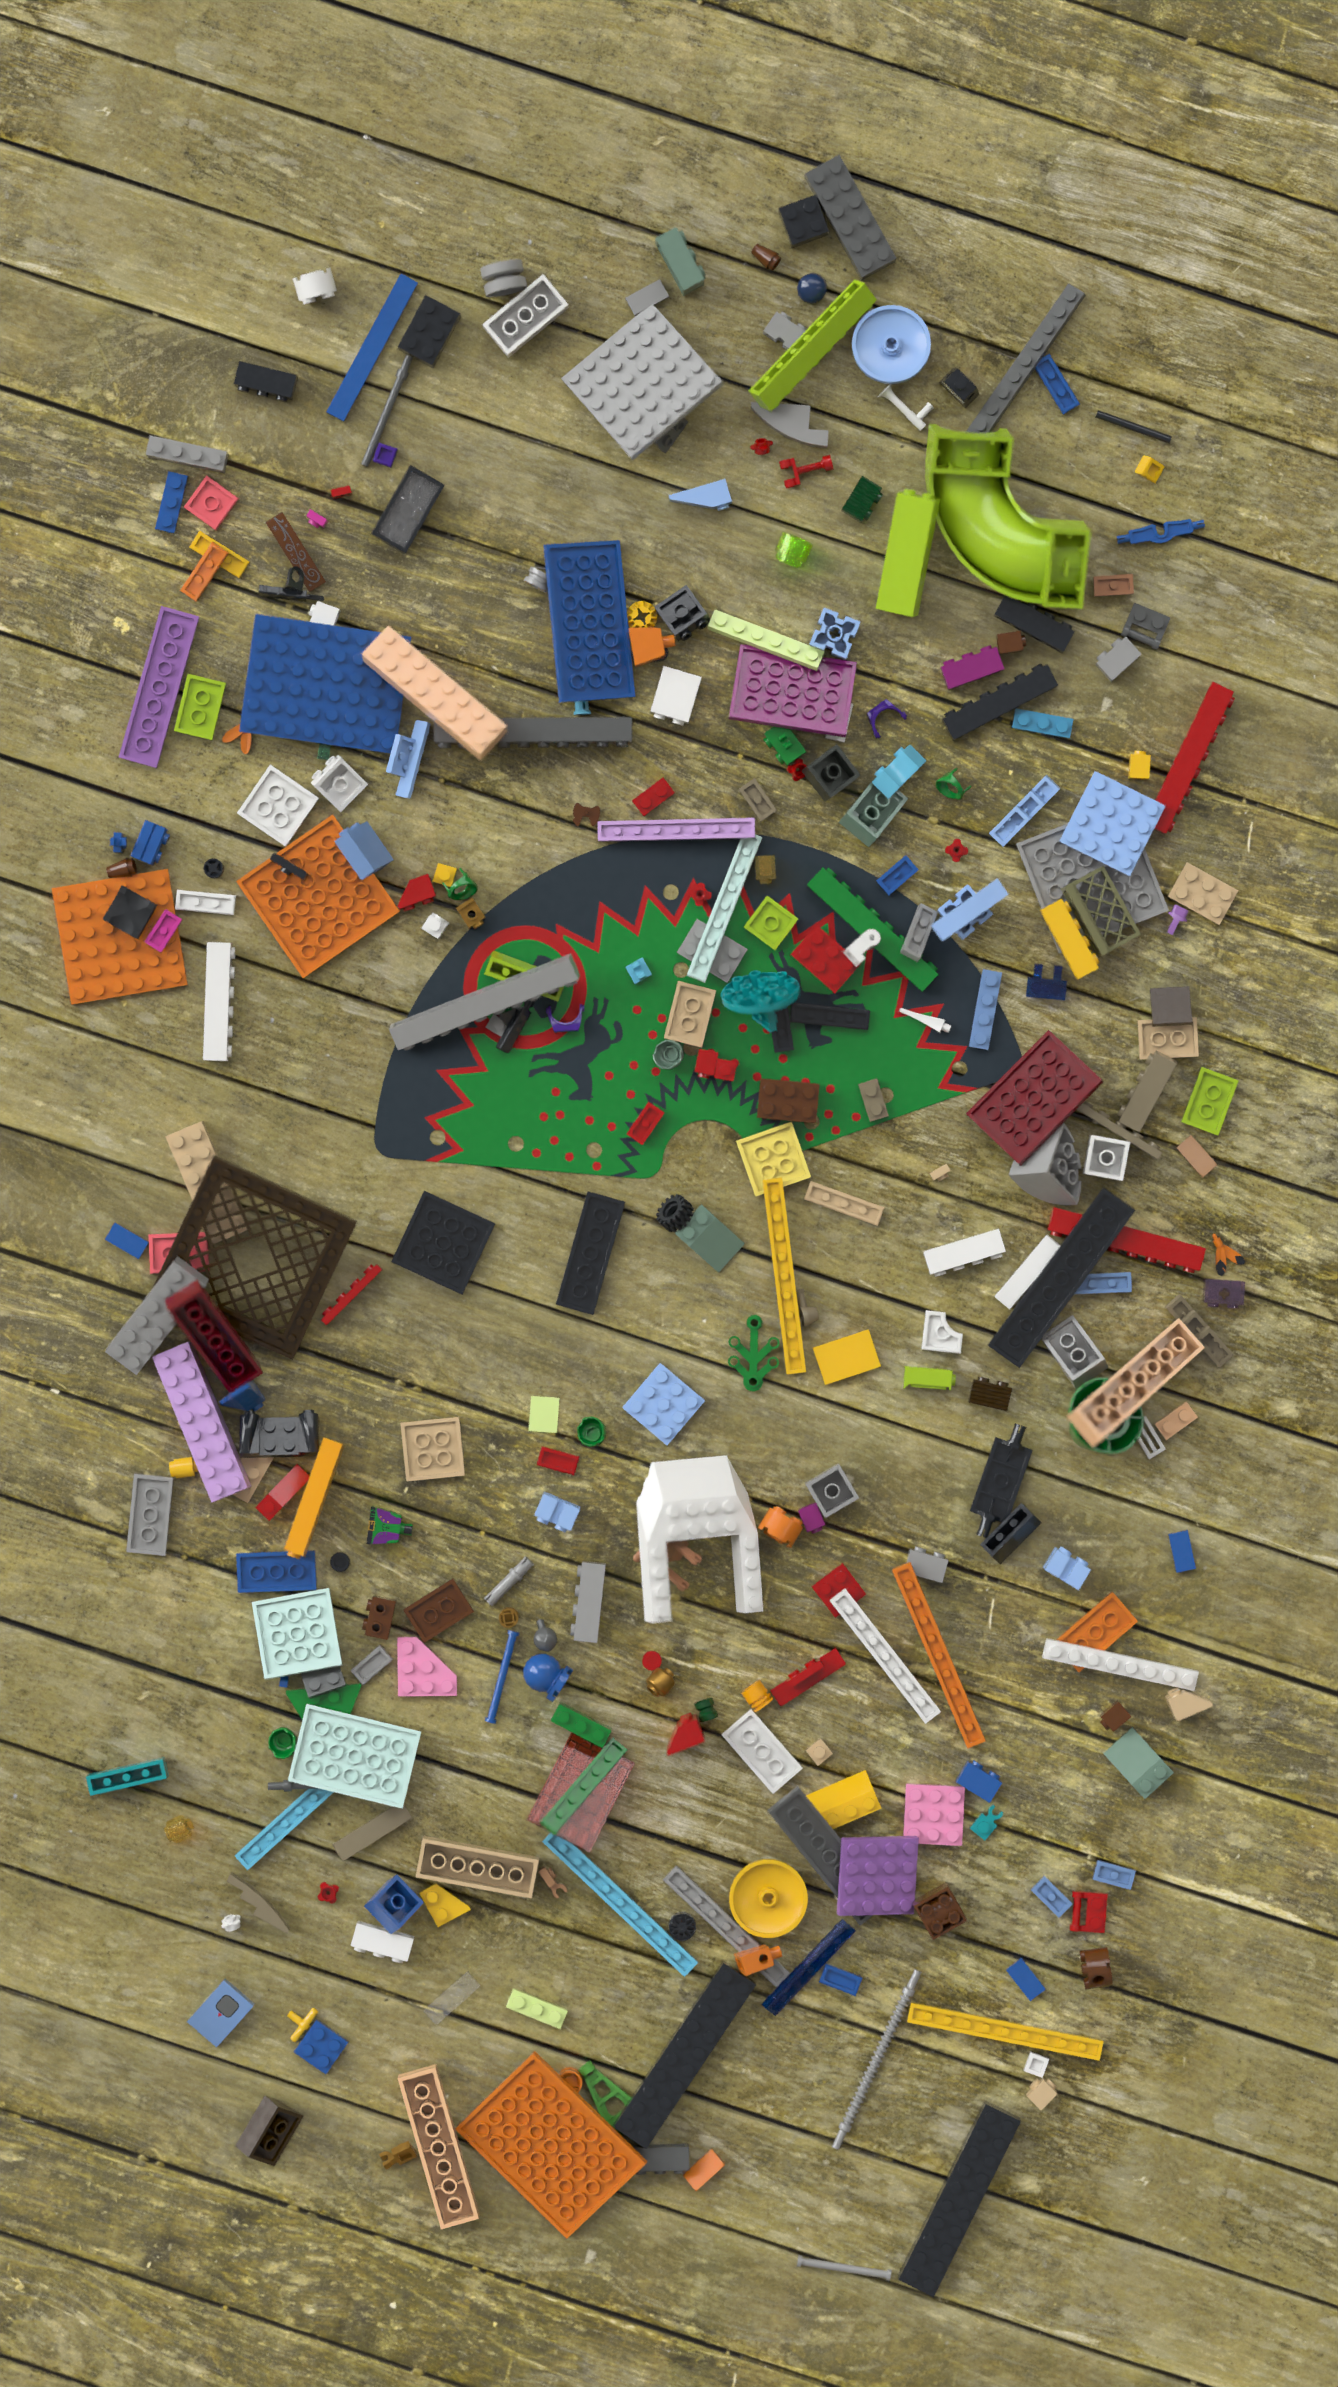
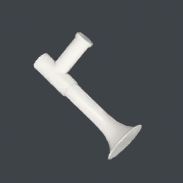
M891 384L878 396L889 399L920 431L926 425L922 419L934 409L927 402L924 408L916 415L893 393Z

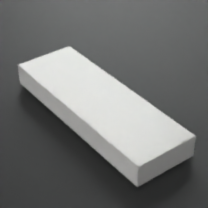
M177 890L175 910L234 915L236 895Z

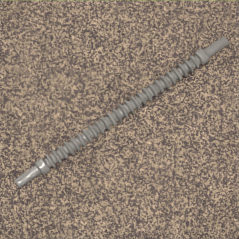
M914 1969L907 1987L904 1986L902 1990L903 1995H900L901 2000L897 2001L899 2004L895 2005L896 2010H893L894 2015L890 2016L892 2019L888 2021L889 2025L885 2026L887 2030L883 2031L884 2036H881L882 2040L878 2041L880 2045L876 2046L877 2051H874L875 2055L871 2056L873 2060L869 2061L870 2066H867L868 2070L864 2071L865 2076H862L863 2081L859 2082L861 2085L857 2087L858 2091H855L856 2096L852 2097L851 2107H848L849 2111L845 2112L846 2117H843L844 2121L840 2122V2130L832 2145L837 2150H839L846 2133L850 2132L852 2128L853 2118L856 2119L855 2114L859 2113L857 2109L861 2108L860 2103H863L862 2099L866 2098L865 2093H868L867 2088H870L869 2084L873 2083L874 2073L878 2072L876 2069L880 2068L879 2063H882L881 2058L885 2057L883 2054L887 2052L888 2043L892 2042L891 2037H894L893 2033L897 2032L895 2028L899 2027L898 2022H901L900 2018L904 2017L902 2013L906 2012L907 2002H911L910 1997H913L915 1993L914 1988L922 1973L917 1969Z

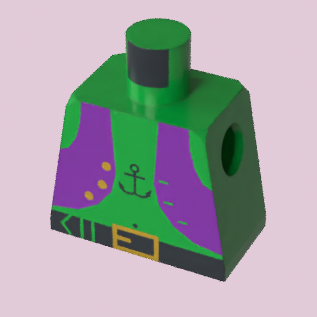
M371 1506L366 1544L398 1543L400 1534L412 1535L413 1524L402 1523V1514Z

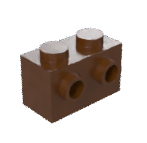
M373 1595L372 1600L368 1599L366 1611H369L368 1619L364 1618L362 1630H366V1636L385 1640L389 1639L397 1600Z

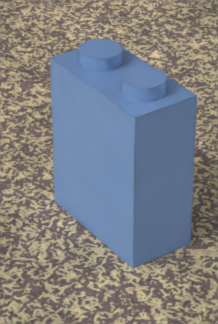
M368 821L362 824L357 822L350 828L344 829L339 833L340 838L334 841L361 880L383 869L394 860Z

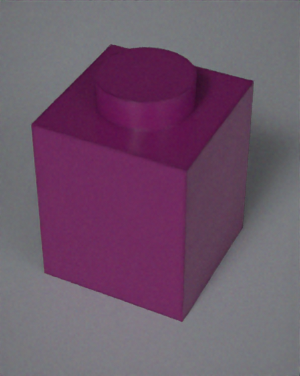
M816 1502L798 1509L807 1532L811 1531L813 1534L823 1530L822 1526L825 1523Z

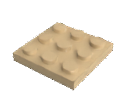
M459 1417L400 1423L406 1481L465 1476Z

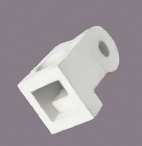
M874 929L867 930L843 953L857 967L865 959L862 954L869 949H873L879 943L880 934Z

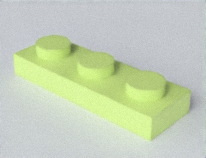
M513 1988L506 2008L561 2029L568 2012L567 2009Z

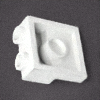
M337 755L336 757H330L325 764L327 766L322 771L318 770L313 774L311 784L342 812L368 784Z

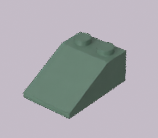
M871 781L840 819L839 823L869 847L883 832L908 798L897 790L888 799Z
M701 1204L693 1216H690L691 1221L686 1222L687 1226H682V1230H677L675 1234L719 1273L745 1243Z
M1133 1727L1103 1753L1144 1799L1174 1773Z

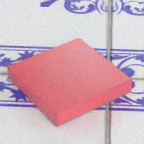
M206 475L184 508L216 531L239 498Z

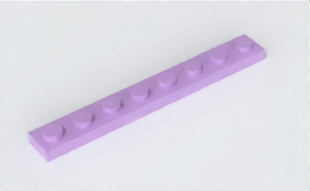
M755 818L598 821V842L755 838Z

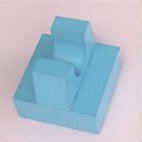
M643 958L626 966L634 984L652 975Z

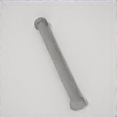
M798 2255L797 2267L802 2265L886 2278V2281H890L891 2269L886 2271L802 2258V2255Z

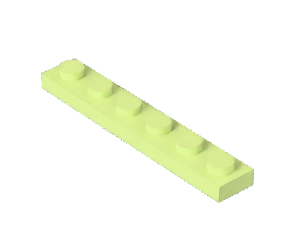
M714 610L707 627L708 630L816 671L825 652L718 610Z

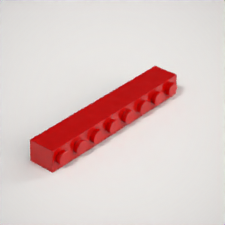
M1215 682L1210 684L1155 801L1166 806L1154 828L1155 831L1163 835L1167 831L1171 833L1175 825L1173 818L1175 814H1180L1184 806L1181 803L1183 797H1188L1193 787L1190 783L1193 778L1197 779L1201 770L1198 766L1201 760L1205 762L1210 752L1207 750L1209 743H1214L1218 735L1215 731L1218 725H1223L1227 716L1224 712L1227 707L1231 708L1235 697L1232 696L1234 691Z
M1053 1207L1047 1230L1051 1231L1050 1235L1062 1238V1234L1068 1235L1082 1214ZM1126 1226L1122 1228L1107 1249L1119 1253V1249L1127 1251L1126 1255L1138 1258V1254L1146 1256V1261L1157 1263V1260L1165 1261L1164 1265L1172 1268L1180 1265L1184 1267L1183 1271L1195 1273V1270H1201L1206 1251L1204 1247Z

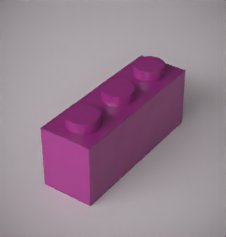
M989 645L981 648V652L973 655V652L962 655V659L956 662L954 659L943 662L944 666L940 670L947 689L951 690L1003 671L1004 666L997 647L992 648Z

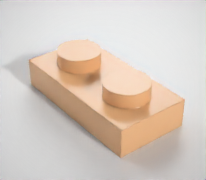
M1185 1401L1154 1425L1165 1440H1168L1197 1419L1198 1416L1187 1401Z

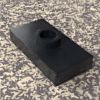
M276 853L272 854L270 860L282 866L280 869L282 872L289 876L293 873L303 880L306 879L308 876L307 872Z

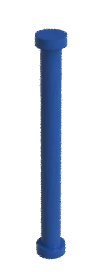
M508 1630L507 1632L509 1636L488 1717H485L486 1722L493 1724L497 1722L495 1718L516 1637H519V1632Z

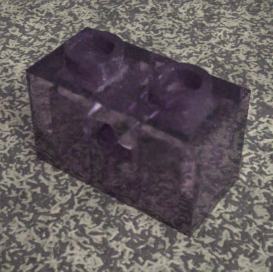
M1204 1279L1203 1302L1207 1303L1208 1307H1219V1304H1227V1308L1239 1309V1305H1244L1245 1281ZM1223 1288H1225L1226 1292H1229V1296H1225L1224 1299L1219 1295Z

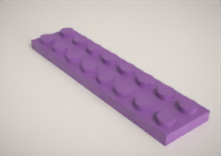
M161 606L119 758L154 768L158 767L199 616Z

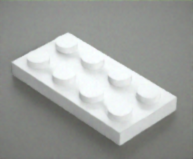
M752 1709L747 1711L722 1733L726 1741L773 1794L803 1769Z

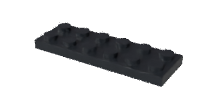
M587 1191L556 1305L594 1315L625 1201Z

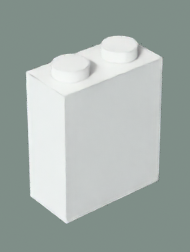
M664 666L650 711L654 714L653 717L665 720V717L673 719L672 723L681 726L684 723L688 724L702 677Z

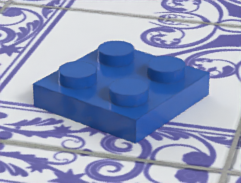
M316 2019L294 2053L324 2074H327L349 2041Z

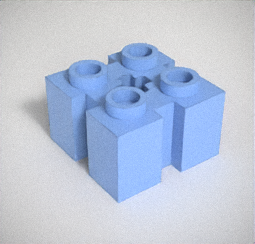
M823 608L818 621V625L822 627L820 631H814L809 645L823 651L825 647L831 649V655L846 660L852 645L848 642L849 637L855 638L860 621L847 616L845 620L837 618V612ZM837 629L840 637L831 638L829 632Z
M967 884L955 894L957 900L954 903L948 900L937 911L943 917L976 893ZM989 909L955 933L961 940L965 939L975 930L972 926L973 924L978 922L981 925L993 913Z
M544 1492L535 1516L538 1517L537 1521L548 1525V1522L556 1524L555 1528L560 1531H571L580 1506Z
M1062 1546L1059 1549L1054 1547L1043 1568L1079 1590L1091 1571L1087 1567L1089 1563L1078 1556L1076 1559L1072 1558V1553Z

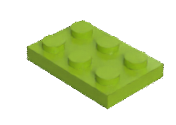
M187 674L174 731L213 741L226 683Z
M1201 1067L1181 1122L1218 1136L1239 1080Z

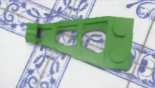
M589 2061L580 2067L578 2071L586 2081L599 2114L613 2127L622 2110L615 2115H610L606 2108V2101L615 2096L626 2106L631 2096L595 2068L593 2063ZM600 2081H603L611 2090L604 2097H600L595 2090V2085ZM615 2129L621 2136L623 2135V2133Z

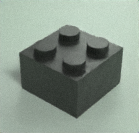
M837 744L801 770L824 802L860 776L859 772Z

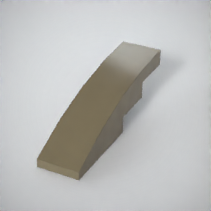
M1178 1294L1165 1306L1176 1320L1180 1318L1205 1347L1203 1351L1219 1368L1233 1356V1353L1182 1295Z
M403 1805V1809L392 1806L332 1844L341 1860L344 1861L412 1817L405 1805Z
M231 1873L227 1882L243 1891L240 1896L242 1900L257 1907L253 1915L288 1933L289 1925L268 1899L248 1882Z

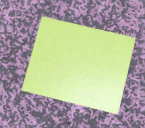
M531 1396L528 1431L557 1433L559 1398Z

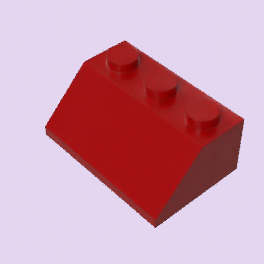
M689 1712L680 1716V1720H678L667 1745L668 1756L705 1742V1735L696 1714L692 1715Z

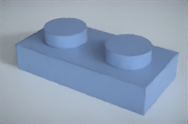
M1097 1860L1092 1879L1131 1890L1136 1870Z
M1045 1876L1031 1888V1891L1058 1917L1073 1904Z

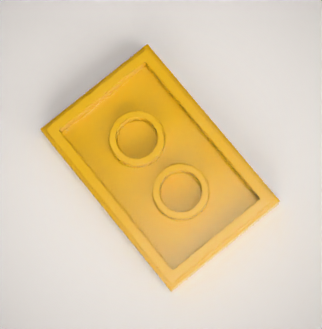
M869 1329L813 1347L825 1385L881 1367Z

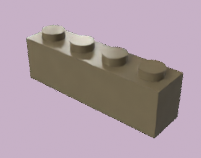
M1157 1050L1154 1055L1152 1053L1149 1054L1145 1062L1148 1066L1145 1071H1140L1136 1078L1138 1082L1136 1088H1131L1126 1097L1129 1101L1126 1106L1122 1105L1117 1113L1120 1116V1123L1137 1132L1141 1131L1177 1065L1176 1060Z

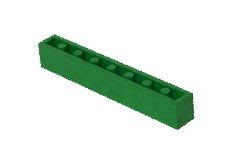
M829 867L826 870L822 868L807 886L859 935H862L869 929L876 930L880 934V941L874 948L914 986L923 992L937 977L938 973L936 971L938 968L930 961L926 963L920 958L916 962L901 954L900 951L905 938L901 934L897 936L893 933L894 928L887 921L883 923L879 920L878 917L880 915L873 908L870 910L864 906L866 902L858 894L856 896L852 895L849 892L851 888L844 881L838 882L835 879L837 875Z

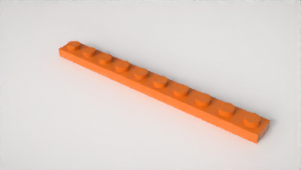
M911 1562L893 1568L892 1571L967 1749L985 1742L984 1734Z

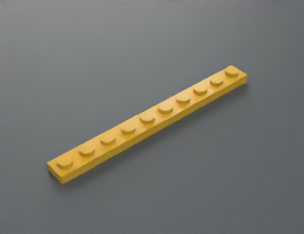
M782 1177L762 1179L786 1374L806 1372L783 1181Z
M914 2002L910 2003L907 2018L908 2023L1099 2061L1104 2042L1099 2039Z

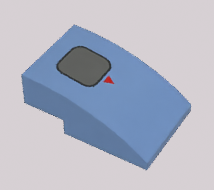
M225 1978L187 2022L217 2047L251 2010L254 2003Z

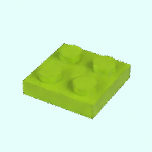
M766 896L744 928L773 950H776L798 918L769 896Z

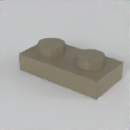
M755 778L738 789L760 822L777 811Z
M873 1079L858 1084L869 1121L889 1116L878 1080Z

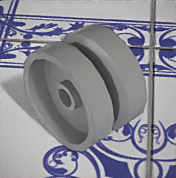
M521 259L500 261L480 268L482 280L490 281L484 285L486 297L505 296L527 288L526 278L519 275L524 271Z

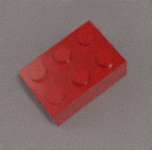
M818 925L811 930L790 954L834 994L859 967V965L856 967L843 953L845 949Z

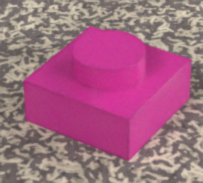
M311 509L306 515L310 519L308 523L316 528H319V526L325 528L328 523L327 519Z

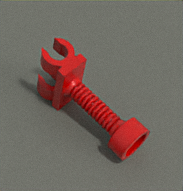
M830 455L822 456L820 462L796 467L794 458L779 461L781 470L793 467L795 478L784 481L786 489L801 485L799 475L802 473L816 471L821 468L825 469L826 472L834 470Z

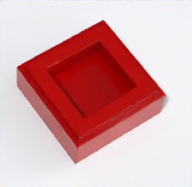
M348 485L331 489L332 498L337 499L352 495L351 487Z

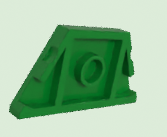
M361 1683L346 1684V1687L311 1699L308 1698L305 1688L286 1690V1695L302 1720L306 1704L351 1714L362 1685Z

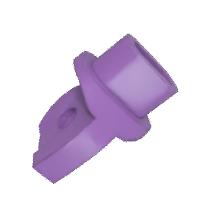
M1174 905L1172 911L1168 912L1173 917L1167 933L1173 935L1179 921L1187 922L1185 918L1189 912L1188 910Z

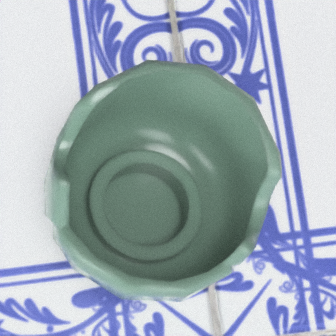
M664 1040L656 1045L653 1060L662 1069H674L682 1062L684 1056L683 1048L674 1040Z

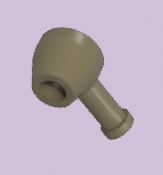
M804 1289L796 1290L800 1320L803 1326H808L817 1321L819 1315L816 1307L807 1306L804 1295L805 1291Z

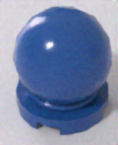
M536 1654L525 1663L523 1677L531 1689L538 1692H547L548 1696L546 1698L553 1702L573 1672V1669L569 1666L561 1669L559 1662L551 1655Z

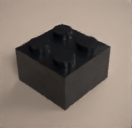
M816 194L778 208V213L791 248L829 235V230Z

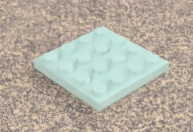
M329 1588L252 1602L265 1680L343 1666Z

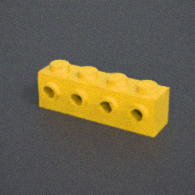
M1060 899L1041 909L1040 913L1076 980L1098 969L1097 964L1100 962L1096 954H1091L1089 951L1090 943L1086 936H1081L1079 932L1081 926L1076 918L1072 919L1069 913L1072 910L1068 902H1063Z

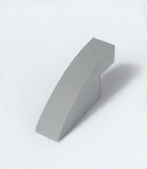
M751 402L753 412L774 431L801 444L827 448L829 430L809 429V405L779 404L772 411L761 408L757 402Z

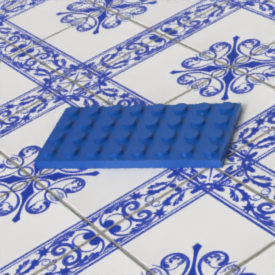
M620 540L544 545L559 703L635 697Z

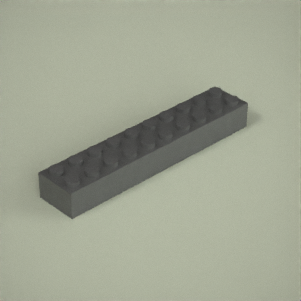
M632 717L498 718L507 726V733L496 744L498 748H510V744H518V748H530V744H537L538 748H550V744H557L558 748H569V744H577L578 748H588L589 744H596L599 748L609 747V744H616V747H628V744H632ZM434 722V743L439 745V748H451V745L465 748Z

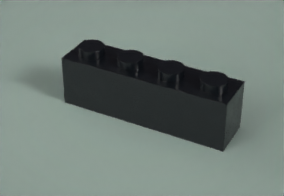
M1005 595L994 617L1063 654L1075 632L1072 630L1073 626L1064 621L1062 623L1055 621V616L1048 612L1042 614L1037 611V606L1029 602L1026 605L1018 599Z

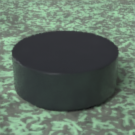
M337 1552L331 1557L330 1565L333 1570L343 1572L349 1567L350 1558L344 1552Z

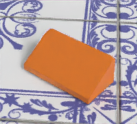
M710 2149L683 2176L693 2189L697 2191L725 2166V2162L713 2149Z

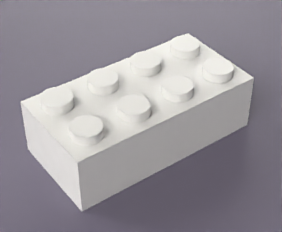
M543 274L482 325L509 358L566 311L569 306Z

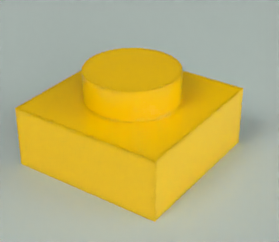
M438 863L432 882L441 885L445 883L446 886L451 887L457 868Z

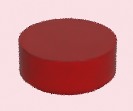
M653 1650L647 1651L642 1657V1664L647 1670L653 1671L659 1668L662 1663L661 1655Z

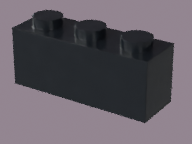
M239 361L234 385L241 392L249 393V390L256 391L258 396L268 398V395L276 396L278 401L287 402L288 399L293 400L298 377L295 374Z
M1021 1503L980 1545L999 1564H1002L1042 1522Z

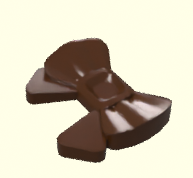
M576 803L573 809V816L575 817L573 822L576 826H579L584 816L589 817L591 825L594 826L600 816V807H583L581 804Z

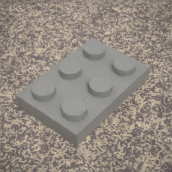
M697 919L677 953L692 962L707 924ZM724 935L709 972L728 983L746 953L747 948Z

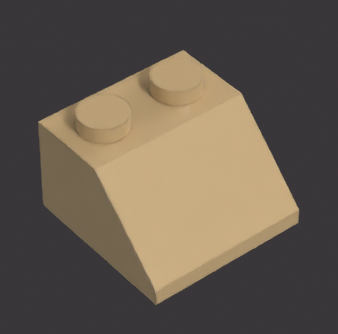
M1178 1687L1167 1691L1168 1695L1165 1696L1176 1721H1180L1213 1706L1208 1698L1185 1689H1179Z

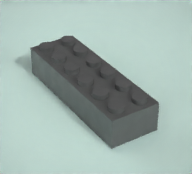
M840 155L805 173V180L813 194H816L822 211L861 281L896 262L895 254Z

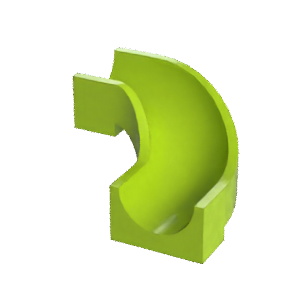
M929 424L925 460L926 491L935 495L934 498L940 499L936 523L958 559L982 582L1009 597L1025 602L1039 603L1043 607L1083 609L1091 533L1085 522L1039 518L1031 515L1019 506L1012 497L1008 485L1013 437L1007 429L999 428L998 431L990 433H969L945 429L937 424Z

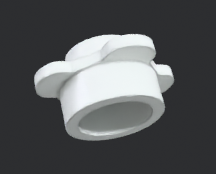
M232 1914L226 1916L222 1920V1928H225L228 1932L237 1930L240 1927V1915L235 1916Z

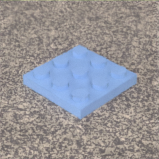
M659 1363L622 1408L664 1444L668 1445L705 1400L663 1364Z

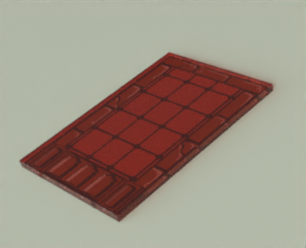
M571 1732L527 1821L548 1831L540 1824V1821L603 1748ZM622 1757L558 1831L556 1836L590 1853L635 1763Z

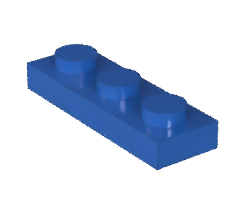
M168 471L156 522V530L175 534L188 480L187 475Z

